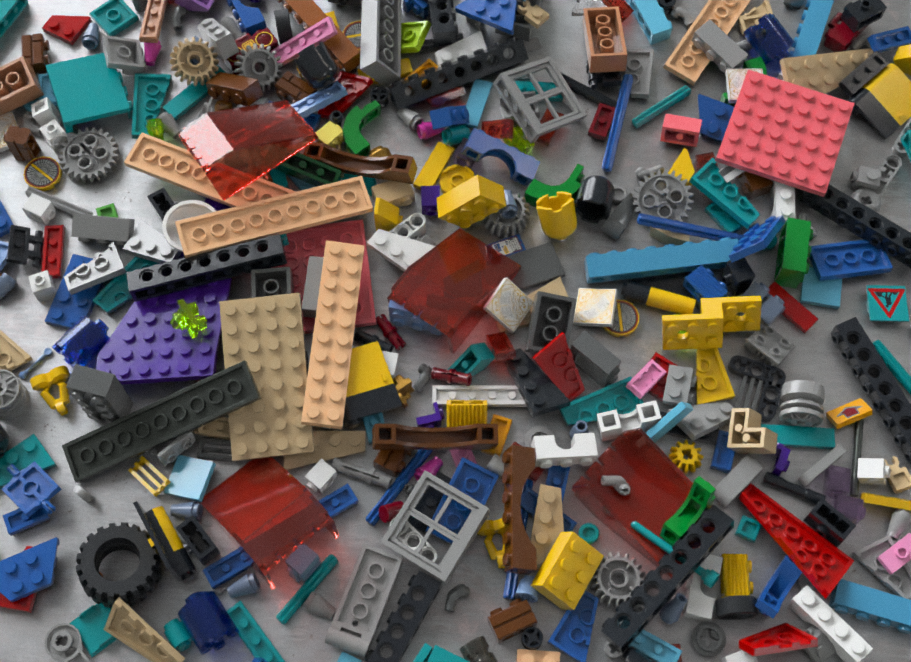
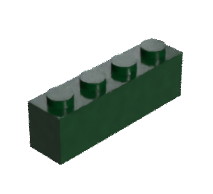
M271 141L264 156L265 165L316 187L338 182L341 177L342 171Z

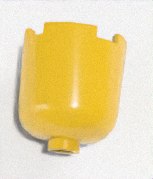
M556 192L557 195L551 197L546 194L536 201V209L542 230L550 238L566 239L577 228L574 199L571 193Z

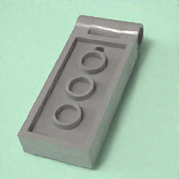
M365 543L363 544L326 635L325 643L366 658L403 565V557Z

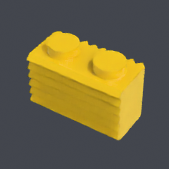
M447 400V427L487 424V400Z
M722 554L720 556L723 558L720 570L721 598L753 594V582L749 581V573L752 572V562L748 560V554Z

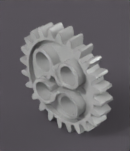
M86 127L85 132L78 129L77 135L72 132V138L66 137L67 143H61L63 149H59L61 154L58 156L59 164L64 173L68 174L69 178L74 177L76 181L80 178L83 183L87 179L93 183L94 178L100 181V176L107 177L106 172L112 173L111 166L117 167L115 161L120 160L117 142L113 136H110L108 131L104 133L103 129H100L98 132L95 127H93L92 131H89L88 127ZM81 144L85 146L88 153L91 156H93L94 160L98 165H95L93 163L90 156L87 153H85L84 149L80 146Z
M658 169L657 175H654L651 171L650 178L645 175L643 176L645 182L638 181L640 188H634V191L638 194L632 195L633 199L637 200L632 203L633 206H638L634 210L635 213L683 222L681 217L688 218L686 211H692V208L688 205L694 204V201L689 198L693 197L694 194L688 192L692 189L691 186H685L688 180L681 181L682 174L675 177L674 170L671 174H668V170L665 169L664 174H661V171ZM664 183L666 188L659 191L656 189V185ZM649 190H653L661 198H664V196H666V201L671 205L676 206L677 209L674 210L665 201L660 203L659 197L650 193ZM678 193L682 198L679 201H673L671 196ZM647 198L655 200V203L651 206L646 205L644 202ZM664 208L670 210V214L666 217L660 215V211Z

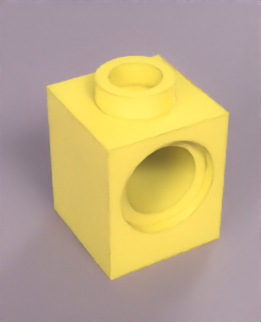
M331 121L314 133V137L319 140L318 143H325L333 148H336L335 145H340L344 142L343 129Z

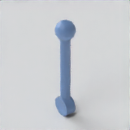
M46 348L42 356L25 371L19 373V377L25 379L27 374L46 356L52 355V350Z

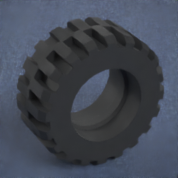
M121 522V526L110 523L108 528L104 529L103 526L97 528L98 533L95 535L90 533L87 536L88 542H82L79 548L81 553H78L76 557L78 564L76 572L87 596L92 597V600L97 604L102 602L104 607L111 608L118 598L122 599L126 604L129 603L130 607L136 605V600L140 599L143 601L146 599V593L148 591L152 593L155 589L154 583L159 582V571H161L160 555L155 546H150L148 542L150 538L149 533L146 530L141 531L140 526L135 524L129 527L127 522ZM128 550L139 557L140 564L137 570L124 580L110 581L103 578L99 573V566L102 560L114 551Z

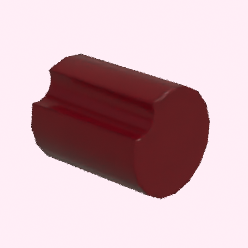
M396 501L380 506V519L384 523L391 522L397 516L404 503Z

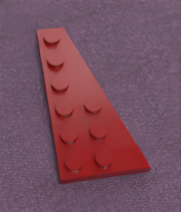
M750 483L738 498L826 599L853 564L854 560Z

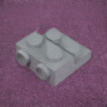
M104 35L102 42L107 68L122 69L123 75L135 76V73L145 72L146 62L143 61V48H141L139 40Z

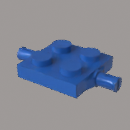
M35 461L20 471L14 464L10 465L11 468L8 466L7 471L13 477L2 488L3 492L28 518L42 507L48 514H52L53 512L48 507L53 511L56 510V507L49 501L62 490Z

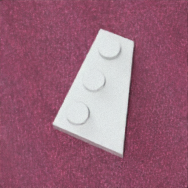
M482 32L474 33L435 52L434 57L438 68L441 67V63L458 61L457 57L471 56L474 54L473 51L481 48L486 50L487 47ZM490 55L487 58L488 63H490L491 60ZM475 60L471 63V66L477 65Z
M378 229L367 242L368 247L412 278L436 250V246Z

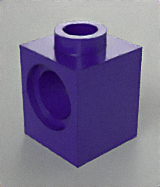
M440 185L421 186L423 215L434 216L438 214L436 198L440 196Z

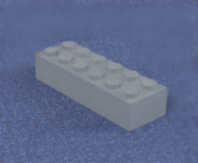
M362 0L360 70L384 87L401 78V0Z

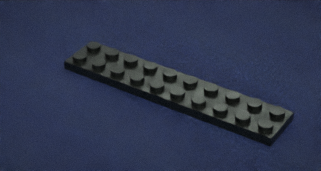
M244 360L62 445L75 483H80L262 398L248 363Z

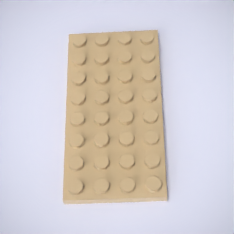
M300 293L219 301L225 369L245 360L248 363L262 398L228 414L232 461L315 452L313 427L301 424L308 373Z

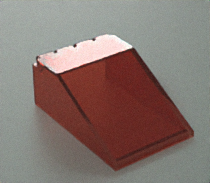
M287 100L205 113L182 128L183 131L178 135L186 149L189 150L202 170L206 172V176L223 200L228 199L319 138Z
M459 228L411 264L392 286V292L387 297L388 303H390V300H393L401 306L404 304L405 309L416 316L420 314V318L432 326L437 323L436 329L447 335L450 352L454 354L487 313L483 307L503 278L507 277L512 281L521 269V265Z
M636 428L620 434L611 443L613 449L608 447L599 456L598 461L602 465L595 461L584 473L588 480L581 476L571 489L575 492L574 495L598 520L658 567L660 559L665 554H669L632 529L631 523L637 521L660 537L663 524L685 502L693 483L641 428ZM622 476L631 488L628 495H621L613 486H602L601 477ZM710 526L703 529L706 533H712L714 530ZM692 542L689 546L697 549L700 547V543ZM678 560L675 561L677 564H682ZM665 573V574H666L667 576H669L670 578L673 577L672 574H670V573Z
M272 457L252 459L206 494L202 502H200L272 590L276 587L268 572L280 563L277 558L278 555L285 559L297 549L294 542L297 541L302 545L315 535L312 531L313 527L318 532L326 527L335 539L339 537L335 522L329 516L328 511L302 483Z

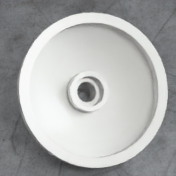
M198 200L182 201L174 205L163 219L162 229L166 241L174 249L183 252L175 221L216 212V210L209 204Z

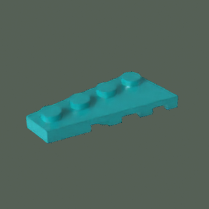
M32 434L7 451L0 459V489L8 484L13 477L7 471V467L11 468V464H14L19 471L27 468L34 461L43 470L57 466L35 434Z

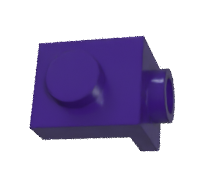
M434 402V414L417 417V427H441V420L445 419L442 407L438 408L437 402Z
M777 442L776 454H773L777 458L771 473L778 476L782 472L786 473L790 461L787 459L791 450L782 443Z

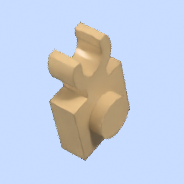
M528 0L523 1V6L525 7L517 6V12L524 15V20L537 29L549 19L550 14L537 4L532 7Z
M893 456L891 460L894 465H889L885 460L887 466H890V478L886 479L895 494L911 489V475L907 468H899V460L896 456Z

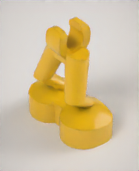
M66 366L55 367L46 374H39L30 379L32 389L42 391L40 395L49 405L50 409H57L61 416L68 414L66 404L70 403L66 387L67 383L64 382L70 377ZM53 384L59 386L60 398L55 399L48 392Z
M502 518L498 520H485L477 534L486 536L484 543L490 559H497L499 569L505 568L502 563L505 545L503 544L502 550L497 551L492 538L495 533L501 534L503 537L505 524H503Z

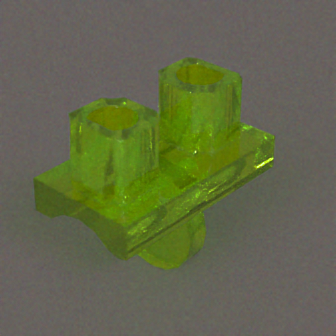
M507 125V130L502 135L505 144L516 147L526 155L531 152L535 143H530L528 139L525 140L523 138L524 133L520 126Z
M184 299L178 300L177 303L180 307L177 312L172 314L171 326L174 329H186L192 339L198 337V331L207 328L206 318L204 315L194 317L199 314L196 302L186 304Z

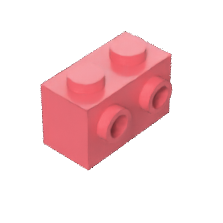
M666 114L660 141L697 147L702 119Z

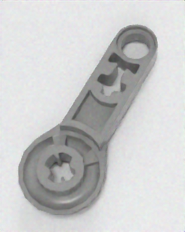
M889 155L878 170L882 171L881 176L885 171L888 174L886 178L880 179V186L877 190L863 187L851 194V197L862 204L864 201H867L868 203L865 206L878 213L881 208L882 193L902 166L901 158L897 155ZM888 161H894L897 167H891Z
M62 623L52 627L47 633L45 649L47 654L53 659L60 662H91L83 651L81 635L75 626ZM60 637L68 638L66 646H58Z

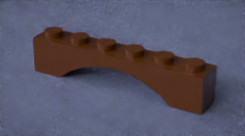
M307 141L303 155L336 168L344 174L413 184L418 168L414 158L411 156L398 154L386 157L360 156L341 151L325 143Z
M374 424L372 429L373 450H494L499 444L498 424H472L445 428Z
M511 445L502 455V462L504 463L502 482L504 483V493L502 496L504 513L502 522L505 524V532L502 537L505 553L502 563L505 566V573L529 575L537 570L536 548L525 531L520 504L524 484L530 473L535 469V448Z

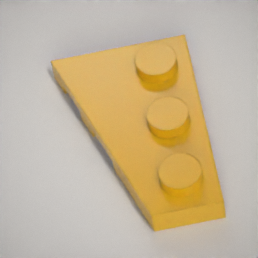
M718 348L696 349V405L734 399L735 394Z

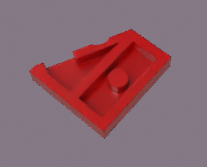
M52 15L44 24L42 30L73 46L92 20L89 16Z

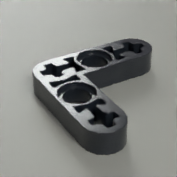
M739 355L733 356L728 363V370L732 374L742 378L746 375L748 376L747 378L751 379L753 377L757 381H763L764 385L756 412L762 415L761 422H770L778 408L782 385L786 379L785 372L780 368ZM736 362H739V363H740V364H739V366H740L739 369L735 368V363H736ZM747 365H750L749 368L747 369V372H745V369H746L745 367H746ZM758 367L762 374L756 376L752 373L751 369ZM774 374L778 375V380L775 386L772 385L774 380ZM773 391L776 394V398L773 400L767 398L766 392ZM766 405H770L768 409V416H764L763 412L766 408Z

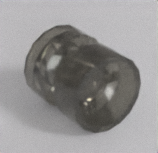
M484 636L473 639L459 649L464 659L469 662H498L493 652L488 651L489 645Z

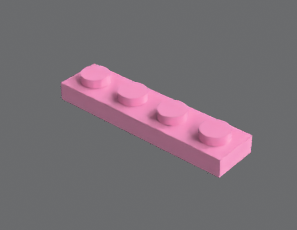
M326 17L271 50V53L274 50L277 51L274 55L275 58L281 57L277 63H283L284 66L294 58H298V53L312 44L316 47L319 45V42H325L338 34L332 18Z

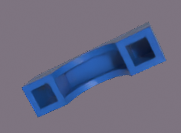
M226 0L228 6L233 8L232 14L235 20L240 22L238 25L242 33H249L252 37L257 30L267 28L259 8L247 7L241 3V0Z
M476 128L469 135L461 153L477 162L487 156L501 159L509 168L510 179L526 187L533 181L540 161L536 160L533 156L526 155L516 147H511L500 139L493 138L483 130Z

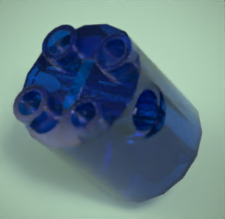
M765 14L758 20V25L750 26L744 31V37L756 53L762 57L766 65L775 59L780 64L781 59L790 56L787 50L795 42L774 14ZM763 29L766 30V36L762 33Z
M83 315L55 342L52 348L58 354H62L65 357L64 361L69 366L74 367L77 364L88 367L98 357L99 352L108 341L107 331L109 327L99 318L93 322L90 318Z
M198 591L191 594L185 599L186 605L178 612V617L201 655L208 653L212 649L215 651L220 650L226 645L225 641L227 639H231L239 633L238 628L215 591Z

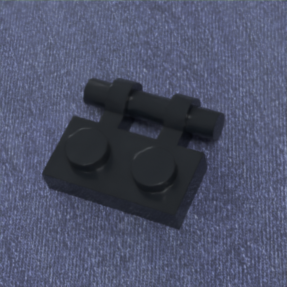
M587 60L586 72L589 74L588 84L591 85V89H597L598 83L601 82L603 87L621 86L620 71L601 72L600 74L590 73Z
M11 225L6 262L26 265L27 259H31L32 267H40L43 255L41 253L44 242L43 232L35 231L34 236L30 235L31 228ZM29 243L34 245L33 251L28 250Z

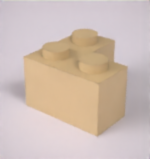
M732 408L727 448L739 454H776L778 434L766 427H761L762 415L753 409Z

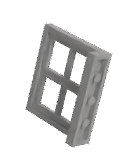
M550 56L500 73L493 83L530 143L535 142L543 134L580 121L587 116ZM546 69L556 85V88L545 92L533 76V73ZM528 76L539 94L525 99L514 80ZM561 94L572 113L559 117L548 98ZM542 100L554 117L553 120L543 124L540 123L530 105Z
M425 470L384 535L381 543L448 584L491 511L485 505ZM428 486L448 496L435 520L415 509ZM452 499L472 511L458 535L438 523ZM410 516L430 527L416 551L396 540ZM433 530L453 541L440 565L419 554Z

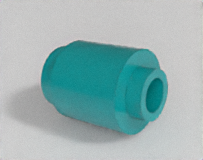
M464 124L447 127L446 130L442 131L444 144H449L450 146L466 143L470 135L469 128Z
M175 618L164 625V634L172 647L180 652L191 647L193 637L183 621Z

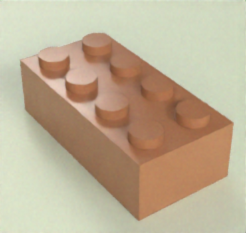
M619 6L583 8L582 25L590 73L626 71L627 50Z
M23 56L0 67V116L44 95L33 67Z

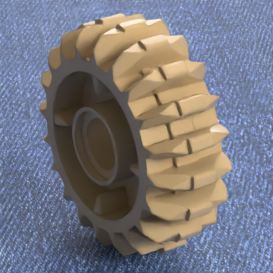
M192 37L191 42H189L188 38H185L184 43L179 41L178 46L173 47L174 52L170 53L172 59H170L169 63L173 65L171 66V71H176L174 76H181L180 82L186 79L187 85L193 82V85L197 86L198 81L201 85H204V80L208 81L211 79L210 77L216 75L214 71H218L219 67L216 65L219 64V60L215 58H217L218 53H212L214 46L208 48V41L203 44L202 38H199L198 42L195 41V37ZM197 59L199 64L193 65L190 63V60Z

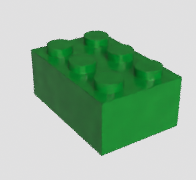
M788 217L779 235L774 281L782 287L796 289L799 283H803L805 274H808L810 263H807V257H810L811 254L809 240L811 241L813 236V229H810L811 221Z

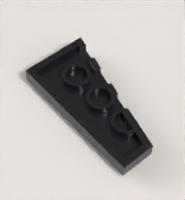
M521 348L502 353V359L532 417L570 406V400Z

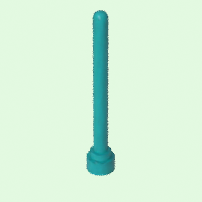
M637 521L631 523L632 529L666 553L670 554L673 551V546ZM679 557L676 559L682 564L686 563L687 561L683 557ZM701 566L695 571L696 574L701 576V580L704 581L703 584L710 589L720 577V574L713 569L705 570Z

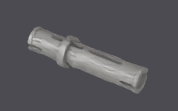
M336 457L331 465L336 471L364 480L369 485L373 483L388 489L393 480V477L378 473L376 469L371 468L369 470Z

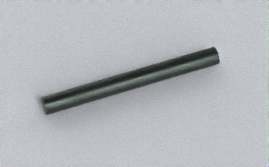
M863 419L855 422L850 485L851 497H858L859 493L857 472L858 458H861Z

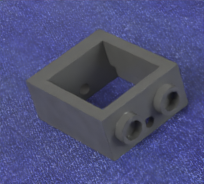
M584 331L571 344L570 350L575 365L602 388L608 384H614L621 370L619 368L621 360Z

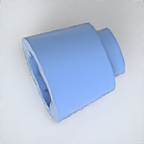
M525 575L524 578L520 579L515 593L517 599L520 598L521 601L527 599L528 602L538 601V591L530 586L535 578L534 576Z

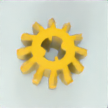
M687 439L684 440L683 444L677 441L675 446L670 448L671 453L668 455V459L672 460L670 467L677 466L676 473L682 469L684 475H687L688 471L695 473L696 468L701 467L700 461L703 460L704 456L699 454L701 448H694L695 442L689 445ZM684 455L688 456L687 460L683 458Z

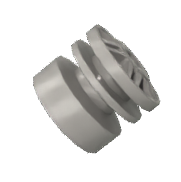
M0 369V419L12 420L26 411L30 395L27 388L11 371Z
M793 380L782 385L781 400L783 403L780 405L781 412L779 416L781 422L790 426L816 427L823 423L822 414L824 413V408L821 405L825 401L824 386L807 380Z

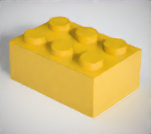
M478 174L436 198L438 218L461 228H468L506 206L504 186Z
M561 532L530 586L560 609L574 610L604 555L575 532Z

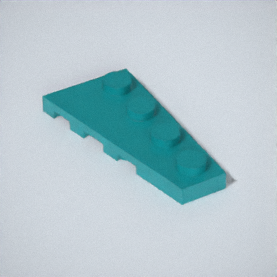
M135 73L132 139H138L141 133L152 136L157 123L156 119L160 114L172 79L171 74Z
M712 158L691 177L689 182L748 229L760 216L759 212L745 196H741L738 192L739 188L735 183L732 184L730 181H725L719 173L720 169L716 165L717 162Z
M135 256L124 268L126 272L160 263ZM127 273L115 277L93 299V303L107 314L133 299L128 289Z
M630 376L571 401L570 406L559 409L566 426L575 425L579 420H583L586 423L597 422L598 413L616 409L618 414H627L634 411L636 405L644 402L625 387L632 377Z

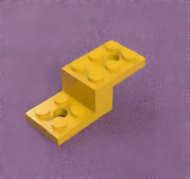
M761 296L701 298L700 314L662 315L663 350L722 348L723 332L760 331ZM739 312L745 313V314L742 315V316H737V315H736V314L739 313ZM681 330L687 331V332L684 333V334H679V333H678V332L681 331Z

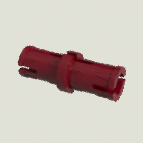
M385 314L377 316L376 323L383 331L385 339H389L396 351H400L399 347L403 349L407 343L397 332V327L390 323Z
M434 367L431 372L433 380L446 381L451 385L456 383L470 386L472 383V375L470 373L457 372L456 369L446 370Z

